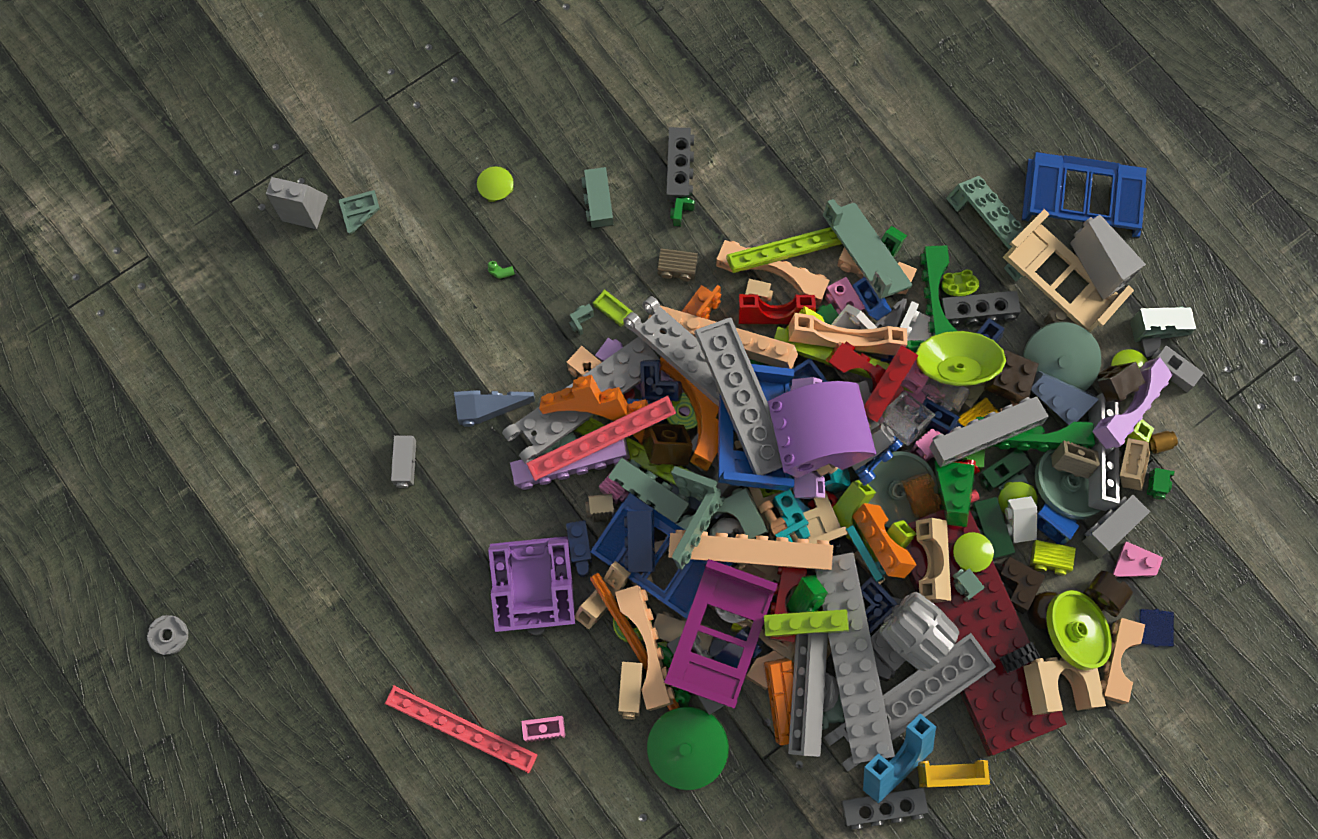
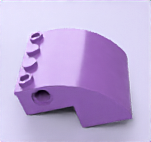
M845 381L815 383L791 390L768 401L785 473L799 478L828 464L844 470L877 455L857 383Z
M568 536L490 544L488 552L492 579L491 600L495 632L575 624Z

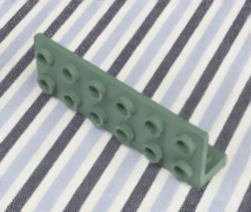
M980 176L958 184L946 197L957 212L961 211L970 202L1009 250L1012 248L1010 243L1024 230L1021 223L1014 218L1009 209L1004 206L998 199V196ZM1009 263L1004 267L1015 282L1023 277Z
M834 199L827 201L823 213L824 218L878 297L882 299L911 288L912 283L856 203L840 207Z

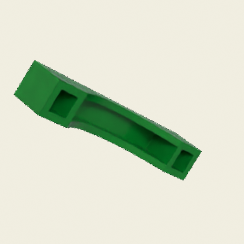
M925 246L923 253L920 254V264L924 267V270H922V281H925L926 287H924V298L928 301V304H926V315L930 317L928 333L934 336L944 332L957 331L945 317L939 301V282L949 265L948 246Z
M976 417L975 419L980 421L985 417ZM1073 422L1059 431L1048 434L1023 432L990 447H999L1000 449H1009L1011 447L1018 448L1019 450L1031 448L1038 449V451H1048L1049 449L1056 450L1065 440L1066 442L1069 441L1070 443L1091 449L1095 445L1094 426L1091 422Z

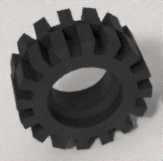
M1033 642L999 659L1006 672L1009 673L1036 660L1040 655Z

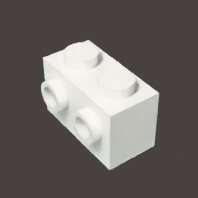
M1032 497L1008 500V508H1005L1008 520L1006 526L1013 543L1037 540V506Z

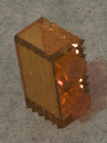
M920 473L902 481L915 518L920 519L941 510L939 506L941 505V499L933 490L935 483L931 475L928 476V473Z

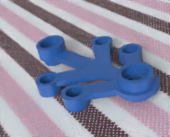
M894 435L892 445L867 462V465H863L855 471L863 485H867L876 477L873 472L876 466L881 461L885 463L893 457L891 452L896 451L903 445L900 435Z

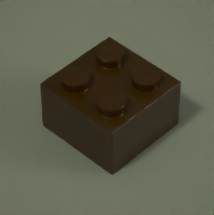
M1003 349L1006 358L1003 370L993 379L986 381L984 390L1019 404L1021 400L1029 397L1039 364Z
M655 423L645 428L642 444L650 464L688 465L693 445L684 425Z

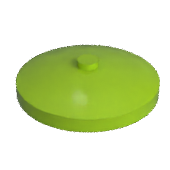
M1070 590L1056 595L1051 600L1047 609L1048 632L1056 650L1065 661L1077 669L1089 671L1101 667L1109 659L1112 649L1111 632L1104 614L1092 599L1081 592Z

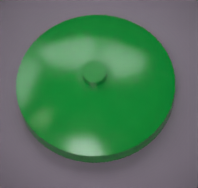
M686 706L675 708L665 713L656 721L648 737L647 753L654 772L661 780L674 788L695 790L713 782L723 771L728 759L729 744L723 726L712 714L709 715L707 711L697 707Z

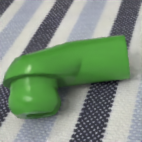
M490 261L487 265L488 272L498 279L515 275L513 266L501 268L495 261Z

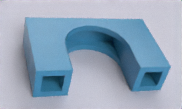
M919 714L906 727L904 743L895 757L888 762L878 753L864 767L863 791L879 804L918 766V762L923 761L933 751L936 726Z

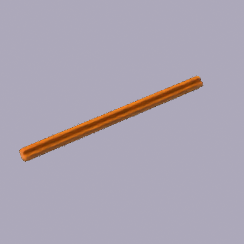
M594 574L590 577L591 582L647 673V651L625 615L620 612L619 605L600 574ZM675 698L673 699L674 704L667 706L670 711L680 707Z

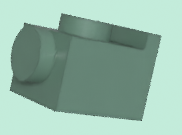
M970 568L965 572L961 569L953 575L956 590L961 595H965V598H963L964 602L985 588Z

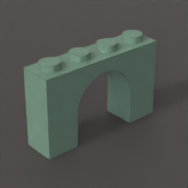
M738 488L731 493L732 496L726 499L721 497L725 501L722 507H719L717 512L713 513L710 521L719 514L729 513L739 520L745 534L748 535V539H756V536H765L769 533L749 490ZM690 515L683 516L677 525L687 530L694 515L691 517Z

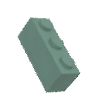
M606 167L584 170L585 177H581L582 187L587 189V194H584L585 205L589 204V210L586 211L587 222L591 221L592 228L614 225Z

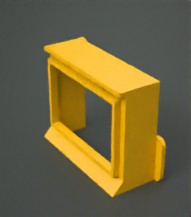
M988 760L975 761V764L932 766L929 765V761L918 762V765H920L917 766L919 787L990 785Z

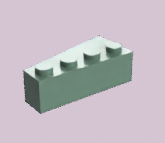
M621 458L608 478L621 484L624 489L635 494L640 500L651 505L674 523H679L680 518L686 514L691 506L688 503L689 498L683 496L680 492L678 495L672 492L673 487L663 481L661 484L656 481L657 476L647 470L645 473L640 470L641 465L631 459L629 462Z

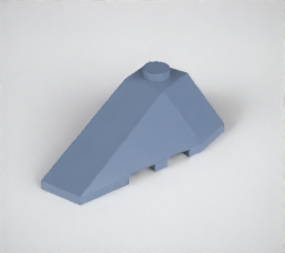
M480 391L454 392L457 419L459 424L464 427H472L474 424L482 423L535 402L534 392H508L507 395L498 393V391H491L488 395H482Z

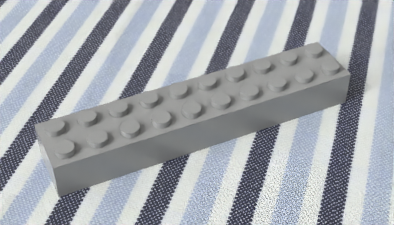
M854 553L833 556L832 570L815 569L817 579L828 592L822 605L823 611L844 609L848 611L849 632L828 633L853 763L871 761L878 753L884 758L895 757Z

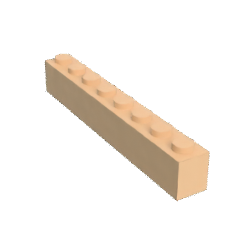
M660 305L663 310L694 337H696L694 333L696 329L716 323L715 321ZM736 328L749 359L775 367L792 369L798 355L795 345Z
M676 530V533H670L669 558H672L686 530ZM703 532L699 545L691 553L690 560L708 561L710 559L716 562L832 570L833 545H829V541L817 540V544L809 543L808 539H797L796 542H788V538L776 537V541L768 540V536H756V539H748V535L736 534V538L728 537L727 533H716V536H708V532Z

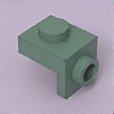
M590 304L582 305L574 313L570 314V327L574 332L577 331L580 336L583 334L580 324L594 316Z

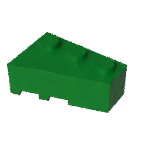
M935 460V477L947 525L967 527L975 465L952 462L940 468Z

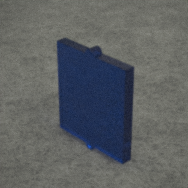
M1158 608L1155 610L1140 609V623L1145 624L1141 644L1154 645V647H1173L1174 612L1159 611Z

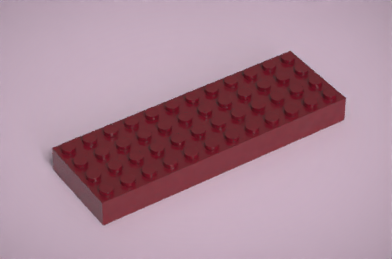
M943 510L918 519L935 518L946 520ZM969 510L967 527L947 525L951 601L933 604L941 609L958 628L959 635L956 643L971 633L996 666L960 692L987 756H993L1065 726L1067 723L1061 711L1033 715L1024 667L1022 666L1007 673L999 659L1030 642L993 560L986 569L973 572L985 588L971 599L964 602L963 598H965V595H961L954 586L955 582L953 580L955 579L953 575L961 570V567L954 558V544L959 537L966 533L975 532L980 534ZM916 521L908 523L916 532ZM916 535L905 549L908 550L916 563V566L908 576L915 592L919 593V580L926 575L928 559L926 551L917 541Z

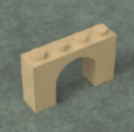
M1058 657L1045 659L1046 662H1044L1043 658L1032 661L1029 665L1023 666L1033 715L1063 711L1058 690L1060 673L1071 684L1077 711L1106 706L1098 668L1089 671L1080 670L1070 665L1063 657L1060 658V661H1058Z

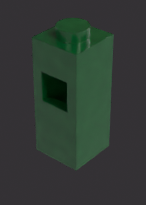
M1016 449L984 470L978 476L979 482L984 489H988L991 492L1015 474L1026 469L1031 462L1022 450Z

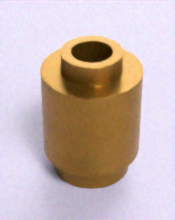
M1173 431L1153 434L1149 440V450L1154 454L1171 450L1178 445L1177 436Z

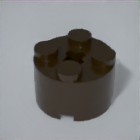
M1101 570L1096 574L1083 594L1092 599L1101 611L1104 610L1111 616L1117 617L1130 600L1133 591L1124 581L1119 583L1115 580L1117 578L1116 575Z

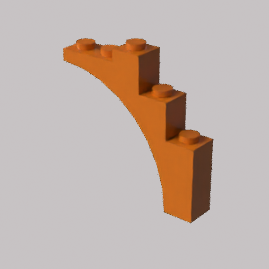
M661 356V370L674 381H681L683 391L688 396L695 411L698 438L696 449L690 462L708 471L718 454L719 420L716 417L719 413V407Z
M588 375L573 380V387L565 388L562 391L542 396L539 409L542 414L556 411L588 412L615 421L649 404L646 399L628 404L619 387L606 389L601 392L593 376ZM645 429L632 434L641 445H643L642 440Z

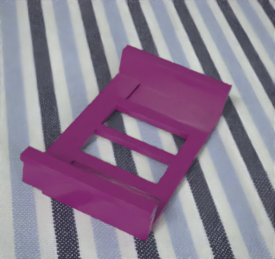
M708 559L664 683L735 709L764 624V615H767L778 584ZM707 604L752 620L753 624L747 641L700 625ZM699 631L743 647L744 650L738 667L734 668L691 652L697 632Z

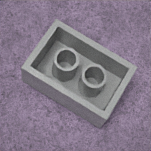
M1134 495L1128 499L1124 496L1120 500V504L1111 508L1084 534L1086 538L1082 542L1098 558H1101L1122 540L1150 511Z

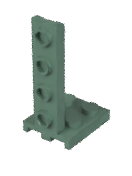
M675 466L671 474L680 494L685 497L692 496L701 502L672 555L677 568L682 570L685 564L689 563L693 549L699 545L703 531L709 527L710 518L713 513H716L718 508L722 507L725 500L720 498L721 490L716 488L717 481Z

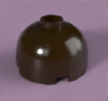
M1045 591L1035 596L1027 614L1030 622L1036 628L1048 631L1047 609L1051 600L1058 593Z

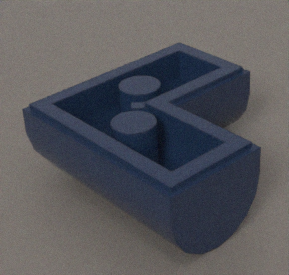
M643 360L640 362L642 400H659L666 396H669L671 401H679L681 399L683 390L681 381H661L660 360Z
M871 576L861 586L862 596L871 604L865 610L870 633L883 622L885 617L892 614L894 606L899 605Z

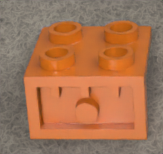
M701 285L682 312L709 320V313L712 309L716 310L721 303V287L717 285L713 291H710Z

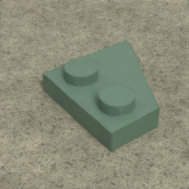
M375 190L339 199L349 235L354 233L380 210Z

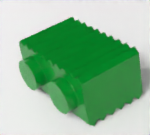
M815 575L804 576L798 583L786 607L789 608L790 613L819 611L818 609L824 604L828 592Z

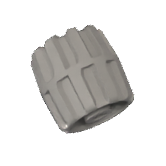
M918 592L907 595L902 599L900 605L894 606L892 614L885 617L883 620L884 624L879 629L881 636L895 652L921 671H927L937 665L952 649L959 635L958 628L944 612Z

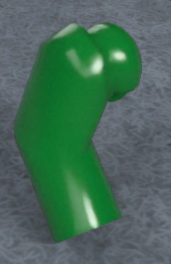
M677 689L674 693L676 702H679L680 707L689 706L691 693Z

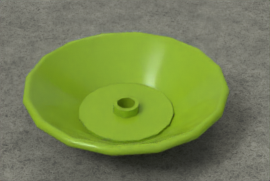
M966 331L944 332L931 336L920 344L916 352L919 355L916 359L917 367L927 377L956 387L972 386L989 381L1002 372L1006 363L1004 350L994 340L978 333Z

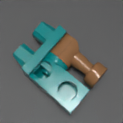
M790 489L775 496L772 502L768 500L757 507L760 514H765L770 524L768 531L773 541H776V537L788 538V542H793L790 537L793 534H796L798 539H808L811 536L807 528L809 523ZM774 506L778 509L781 517L777 518L771 510Z

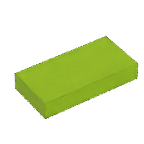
M605 289L593 302L594 307L620 327L624 325L623 319L633 312Z

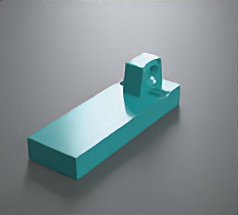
M853 525L847 528L848 534L875 581L879 583L884 580L885 570L879 561L875 562L856 528Z

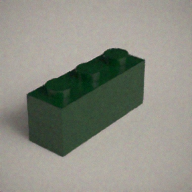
M997 497L973 503L970 507L971 514L980 534L985 536L992 544L994 551L993 561L1012 556L1015 553V549Z

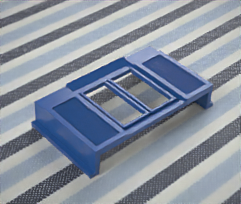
M1036 152L1033 159H1028L1021 220L1029 221L1032 215H1039L1044 209L1049 213L1048 217L1078 222H1085L1090 217L1094 219L1101 214L1089 213L1093 174L1112 177L1109 216H1101L1112 227L1133 229L1132 237L1139 238L1143 223L1147 168ZM1067 170L1086 173L1083 212L1063 209Z
M751 364L767 403L789 392V383L794 377V369ZM720 395L718 483L783 491L793 488L794 479L789 478V474L785 473L783 468L766 475H754L745 452L733 450V432L736 431Z
M630 492L590 552L610 566L616 561L628 570L625 567V557L628 556V548H625V536H628V528L624 526V517L627 516L629 511H653L654 526L668 535L655 554L656 566L669 547L670 533H676V530L684 529ZM690 560L682 570L678 569L665 590L647 579L651 572H643L642 575L638 572H630L631 574L628 578L687 619L707 561ZM719 562L730 567L733 564L729 562Z

